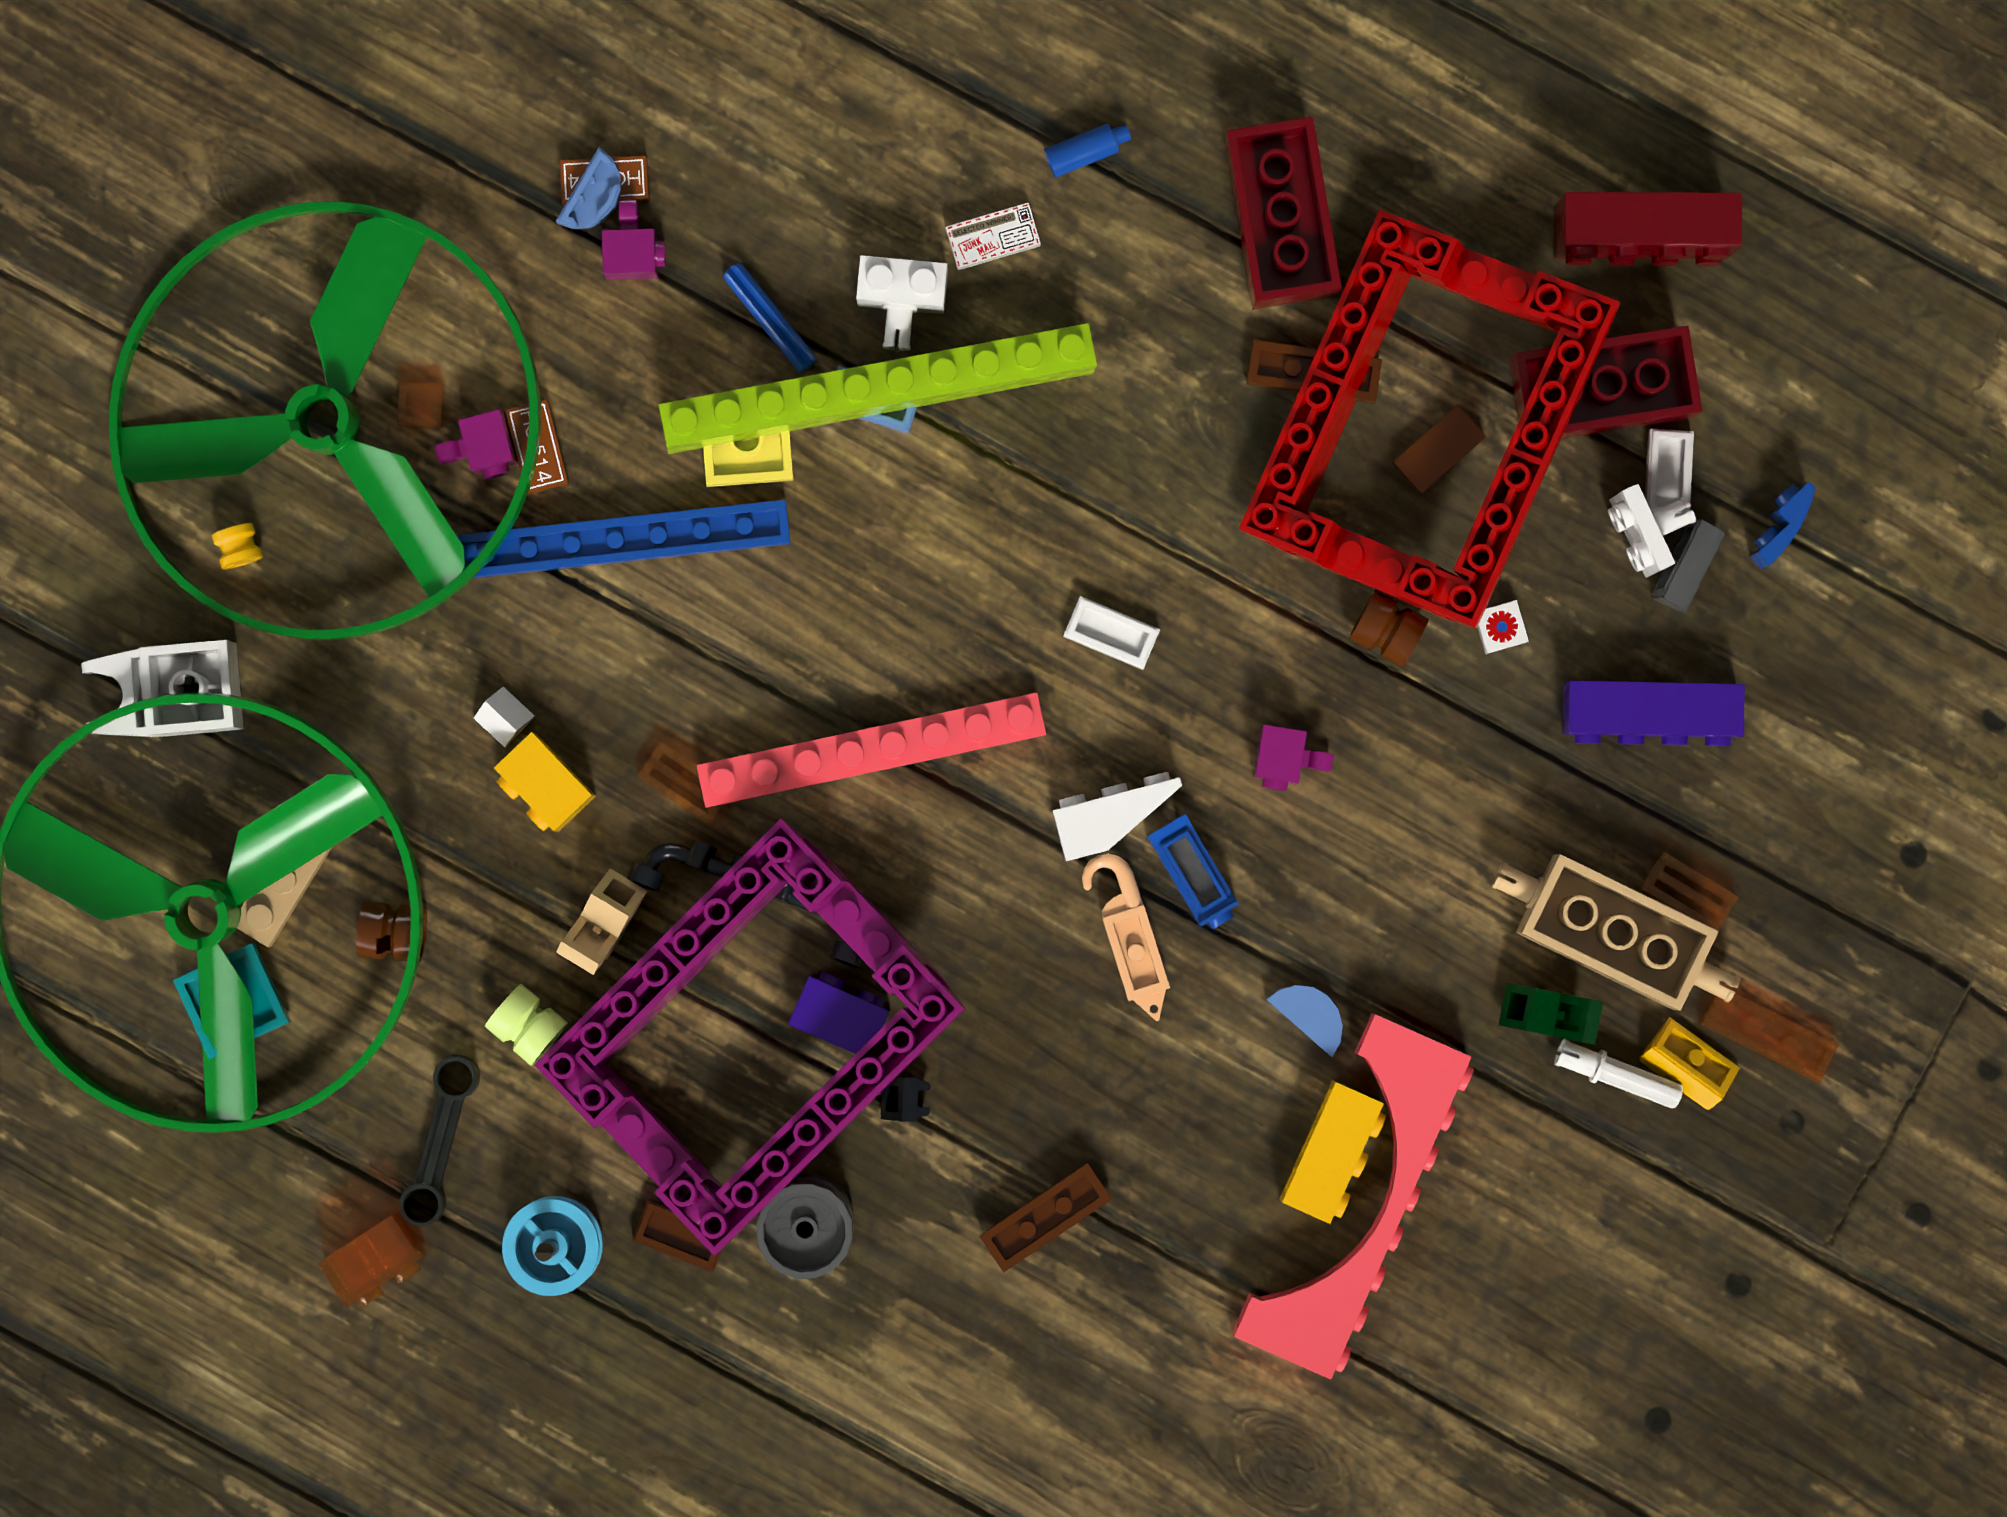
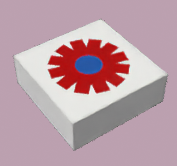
M1517 600L1485 609L1478 625L1485 654L1529 642Z

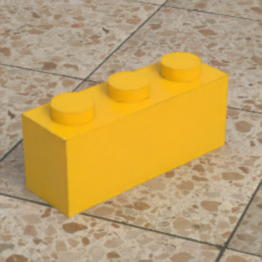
M1332 1080L1279 1200L1329 1224L1334 1216L1341 1218L1351 1194L1345 1192L1351 1176L1359 1178L1367 1162L1369 1154L1363 1152L1368 1138L1369 1136L1376 1138L1384 1124L1386 1114L1380 1112L1384 1103Z

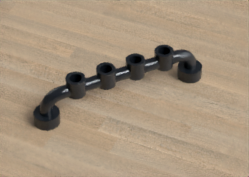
M694 839L690 848L681 844L666 843L658 845L648 852L641 865L632 863L627 879L639 886L659 892L665 875L658 872V868L665 861L674 860L695 870L722 878L742 857L734 855L731 863L715 857L717 848ZM789 883L773 898L779 902L793 905L821 917L817 912H810L792 894L795 890ZM835 941L830 957L846 965L862 969L865 962L846 942Z

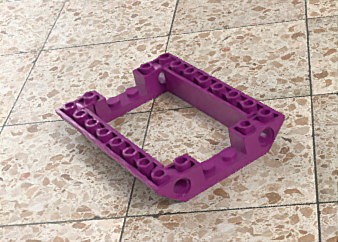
M781 818L534 1066L593 1128L603 1127L659 1186L654 1193L700 1242L716 1256L966 1008L942 975L819 848ZM789 883L795 890L792 894L810 912H817L875 972L872 977L889 995H896L907 1007L899 1010L722 1186L612 1070L608 1063Z

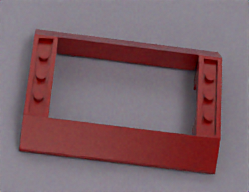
M1379 209L1239 526V530L1293 556L1439 617L1477 629L1621 303L1538 270L1537 274L1534 275L1465 248L1456 238ZM1411 276L1558 333L1453 569L1458 575L1414 554L1410 556L1342 528L1336 522L1313 512L1307 513L1356 402L1353 397L1356 391L1360 390L1370 369L1368 365L1371 358H1375Z

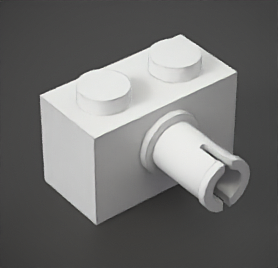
M860 255L857 304L859 307L887 310L882 348L895 351L896 333H899V351H910L913 313L944 314L948 278L947 263Z

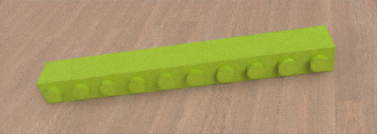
M1089 323L658 405L668 454L732 441H741L785 431L799 430L912 407L1094 373L1097 362Z

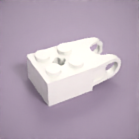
M229 640L139 647V649L81 663L82 673L102 674L111 676L118 681L123 693L122 703L119 708L141 700L184 693V687L191 685L192 678H195V682L199 683L200 693H223L241 697L237 644ZM209 703L161 705L120 717L93 731L91 734L164 737L244 729L242 708Z

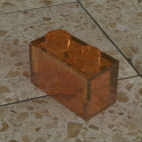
M396 1212L320 1261L318 1265L346 1307L358 1301L361 1308L384 1294L380 1285L393 1277L399 1284L421 1270L416 1262L425 1257L426 1254L399 1212Z

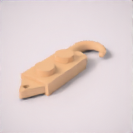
M1109 853L1098 855L1091 859L1083 870V888L1085 890L1091 889V879L1096 870L1109 868L1115 872L1122 894L1113 897L1105 904L1102 910V920L1128 1001H1135L1154 1020L1159 1021L1165 991L1170 986L1134 873L1128 862L1121 857ZM1152 1005H1156L1158 1007V1011L1156 1013L1150 1012V1007Z

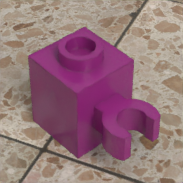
M636 200L619 201L620 230H602L603 275L607 280L659 279L658 267H666L665 240L658 241V236L654 229H639V204H637Z
M501 409L458 420L463 439L434 445L439 463L442 462L443 465L468 458L470 470L476 474L483 473L485 479L507 475L510 473V466L518 465L507 416Z
M1262 725L1253 778L1263 779L1261 786L1263 788L1287 791L1288 784L1296 785L1299 783L1301 768L1324 772L1331 771L1334 754L1304 750L1307 731Z

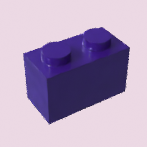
M821 971L819 978L812 975L809 976L788 1025L856 1054L884 1026L890 1013V1009L883 1007L885 998L861 989L859 996L843 989L844 980Z

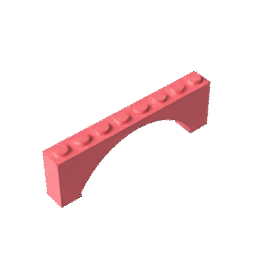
M1372 1013L1354 1053L1364 1057L1374 1074L1384 1097L1391 1123L1393 1141L1392 1170L1382 1207L1371 1228L1359 1244L1325 1273L1304 1284L1282 1292L1260 1297L1249 1292L1232 1331L1234 1337L1328 1379H1332L1335 1370L1342 1372L1347 1364L1351 1353V1348L1346 1346L1353 1330L1360 1332L1369 1312V1308L1363 1306L1370 1290L1378 1291L1384 1279L1387 1268L1381 1266L1387 1250L1394 1252L1401 1240L1404 1228L1398 1225L1405 1209L1410 1212L1414 1209L1422 1189L1416 1186L1422 1170L1429 1172L1439 1151V1148L1434 1146L1440 1129L1446 1132L1450 1127L1456 1112V1107L1451 1106L1457 1090L1465 1091L1474 1071V1067L1468 1065L1471 1056Z

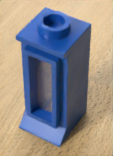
M1186 814L1147 836L1148 841L1199 926L1209 923L1211 928L1214 929L1234 917L1231 909L1239 905Z

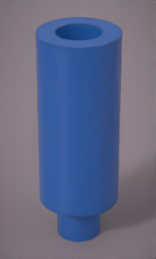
M1106 123L1043 150L1054 178H1057L1119 153L1118 145L1132 139L1126 124L1111 129L1110 125Z

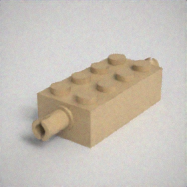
M1561 854L1552 856L1543 877L1540 876L1538 879L1503 862L1497 873L1513 880V883L1499 876L1493 880L1492 888H1497L1526 903L1525 907L1527 910L1515 933L1672 1010L1681 1011L1694 985L1722 998L1727 1003L1732 999L1735 992L1720 985L1719 982L1732 988H1738L1740 983L1739 976H1734L1706 962V957L1719 931Z

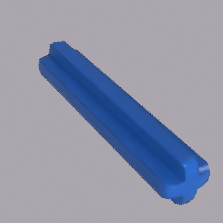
M739 262L728 268L723 274L724 280L799 373H804L814 366L817 362L814 353L746 268Z

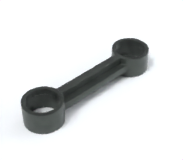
M455 1055L447 1057L434 1070L433 1082L439 1095L415 1184L409 1186L402 1193L399 1200L400 1214L412 1226H429L438 1221L446 1209V1197L441 1190V1184L464 1099L477 1089L480 1082L478 1066L472 1059L466 1056ZM455 1061H460V1063L466 1065L471 1072V1086L461 1093L449 1092L441 1081V1073H443L445 1067ZM417 1189H429L438 1200V1209L435 1214L424 1221L413 1216L408 1208V1197L411 1192Z

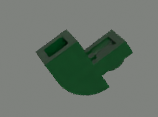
M1506 983L1499 1026L1595 1045L1603 1001Z

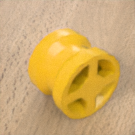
M253 523L232 526L211 535L214 545L220 547L222 553L219 559L222 569L226 570L244 566L263 558L261 548L256 546L253 540V536L256 533Z

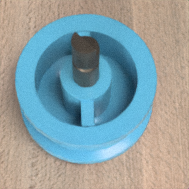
M565 1196L539 1198L520 1209L508 1223L502 1241L504 1263L512 1278L524 1289L543 1296L562 1295L578 1288L594 1273L603 1252V1235L596 1217L585 1205Z

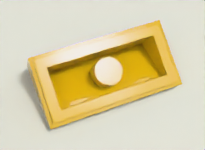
M1671 1017L1664 1022L1639 1058L1641 1063L1659 1076L1681 1084L1683 1086V1093L1707 1110L1713 1108L1724 1098L1740 1069L1739 1066Z

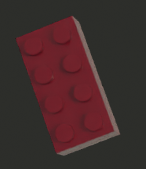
M1313 116L1227 130L1224 144L1252 310L1338 296L1342 286Z
M1565 192L1554 206V259H1565V264L1570 266L1592 264V259H1609V265L1612 266L1634 265L1635 259H1652V265L1654 266L1678 265V259H1695L1696 266H1719L1722 264V259L1729 258L1742 246V193Z
M1689 325L1605 338L1561 439L1689 419L1703 412ZM1551 347L1517 352L1509 359L1519 420Z

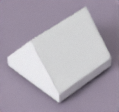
M502 687L485 700L474 719L506 748L532 721L535 715L505 687Z

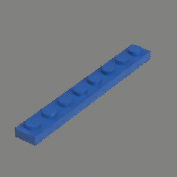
M768 501L511 529L505 541L490 561L474 578L791 544L787 501ZM495 531L457 535L464 546L465 568L479 555Z

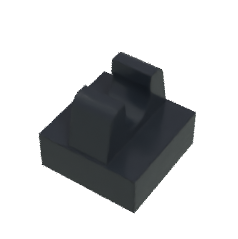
M897 1076L881 1092V1119L917 1122V1118L929 1115L930 1107L918 1106V1092L930 1090V1083L918 1080L917 1077Z

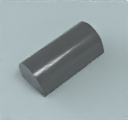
M1696 520L1695 523L1686 525L1672 552V557L1676 564L1663 570L1651 594L1652 599L1674 610L1686 613L1725 533L1704 520Z

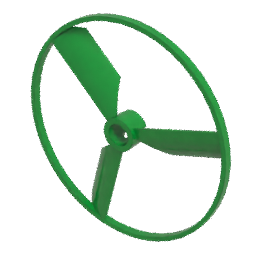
M338 201L293 204L254 214L227 226L204 240L184 256L160 281L145 301L133 322L120 352L113 378L109 405V444L118 491L131 523L141 541L160 567L181 588L199 602L226 618L272 634L309 640H333L366 636L397 627L422 616L448 600L467 585L490 561L505 541L517 520L531 486L541 437V398L538 375L531 348L519 319L491 277L462 249L443 235L416 220L386 209ZM314 213H346L374 217L356 224L310 319L327 387L313 384L298 390L289 400L285 414L122 427V410L126 383L141 337L159 305L193 266L213 250L236 236L261 225L288 217ZM427 237L442 245L459 258L480 279L497 302L509 323L518 345L526 374L529 397V434L525 461L518 486L509 508L494 535L479 555L466 568L463 544L406 458L355 441L360 429V415L355 403L350 399L353 389ZM332 401L338 411V421L336 424L338 431L333 436L327 435L323 438L315 439L308 430V416L311 410L319 403ZM291 439L316 453L323 455L334 454L429 598L389 618L361 626L341 629L305 630L281 627L258 621L236 612L211 598L193 584L170 561L155 541L142 518L129 480L133 483L241 475Z
M180 693L141 700L110 711L82 726L57 745L39 763L22 785L0 829V981L18 1020L38 1049L64 1076L98 1101L132 1118L157 1126L183 1131L217 1133L242 1131L270 1125L309 1109L347 1084L379 1051L400 1019L413 987L419 966L423 939V902L420 878L413 850L391 802L372 775L348 750L330 735L305 719L264 702L223 693ZM181 703L221 704L244 708L272 717L296 728L321 744L353 774H328L240 829L237 834L225 883L207 878L197 880L184 887L28 802L34 789L50 768L70 748L93 731L136 711L161 705ZM383 816L401 855L408 883L411 909L410 944L407 964L393 1007L374 1041L361 1057L336 1081L317 1094L295 1105L270 1114L252 1117L258 1108L252 997L219 943L230 937L237 929L241 919V903ZM4 863H6L8 870L101 921L168 910L164 914V923L171 938L184 948L197 950L201 1030L210 1039L213 1048L215 1047L218 1056L209 1059L202 1045L206 1120H193L165 1115L140 1107L116 1096L88 1078L52 1044L26 1005L10 967L1 920V885ZM193 896L211 897L217 902V905L214 907L217 911L218 921L213 932L201 931L192 924L188 915V905Z

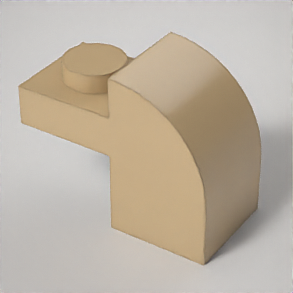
M610 868L591 893L580 917L563 938L556 953L594 975L603 961L608 959L622 938L647 890Z

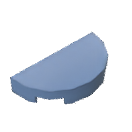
M598 147L558 216L557 224L571 229L591 228L604 222L617 208L622 193L621 175L612 157L600 147Z
M1293 985L1278 989L1266 999L1328 1055L1333 1057L1341 1043L1343 1024L1338 1008L1328 995L1314 987Z

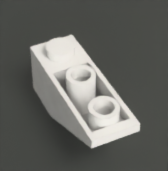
M1164 772L1143 778L1145 786L1128 791L1127 784L1122 783L1101 789L1103 797L1086 802L1084 794L1059 800L1061 808L1052 812L1065 862L1108 851L1182 786L1180 777L1170 780L1169 773Z

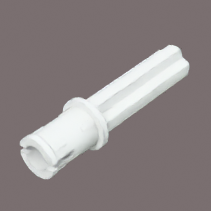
M1563 1039L1557 1050L1561 1054L1560 1056L1555 1055L1554 1065L1562 1066L1588 1076L1589 1082L1594 1084L1599 1080L1669 1108H1676L1682 1098L1683 1086L1681 1084L1608 1057L1607 1051L1602 1049L1597 1053Z

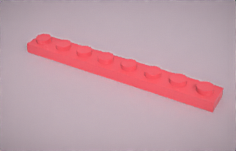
M1036 692L696 766L705 808L1042 737L1046 736V731Z

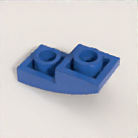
M1810 481L1799 488L1792 483L1775 498L1774 502L1779 507L1770 516L1781 528L1778 530L1772 525L1754 542L1759 549L1750 556L1760 569L1770 566L1786 549L1800 529L1815 492V486Z

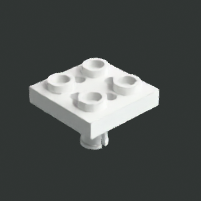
M1639 484L1629 487L1609 499L1612 505L1608 509L1609 517L1618 533L1624 531L1631 547L1626 548V552L1636 572L1642 570L1647 578L1676 564L1663 536L1696 522L1693 510L1675 517L1676 513L1691 506L1684 496L1651 512Z

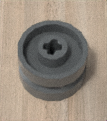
M798 1174L760 1212L756 1224L757 1244L765 1260L779 1273L796 1279L818 1278L833 1271L846 1257L855 1228L854 1209L846 1192L833 1180L817 1174ZM802 1221H807L812 1224L813 1230L812 1232L805 1233L804 1227L797 1228V1225Z

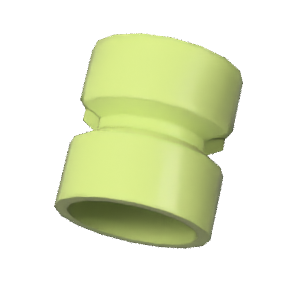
M520 984L497 1008L487 1021L485 1027L502 1042L512 1040L514 1042L513 1051L529 1065L533 1066L564 1031L568 1022L551 1008L544 1010L539 1008L540 998L523 984Z

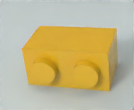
M531 732L494 767L501 775L496 780L497 784L513 800L519 795L531 807L526 814L542 831L550 827L553 831L559 832L596 797L538 734Z

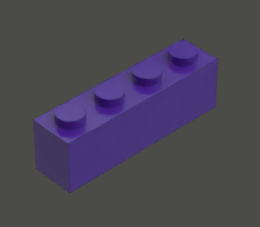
M1568 681L1564 683L1563 735H1574V743L1600 744L1601 736H1618V744L1642 745L1644 744V737H1661V745H1688V737L1705 738V746H1731V738L1744 737L1745 684Z

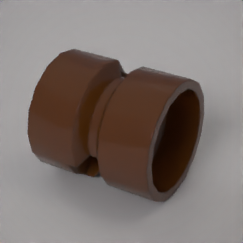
M1375 590L1359 616L1349 639L1369 650L1377 646L1380 647L1383 658L1403 668L1419 642L1429 618L1408 607L1402 611L1397 610V601Z
M363 902L357 926L356 948L358 957L384 959L390 953L395 961L407 962L410 944V906L400 905L396 911H393L390 905L386 903ZM423 907V939L419 963L423 958L426 943V907Z

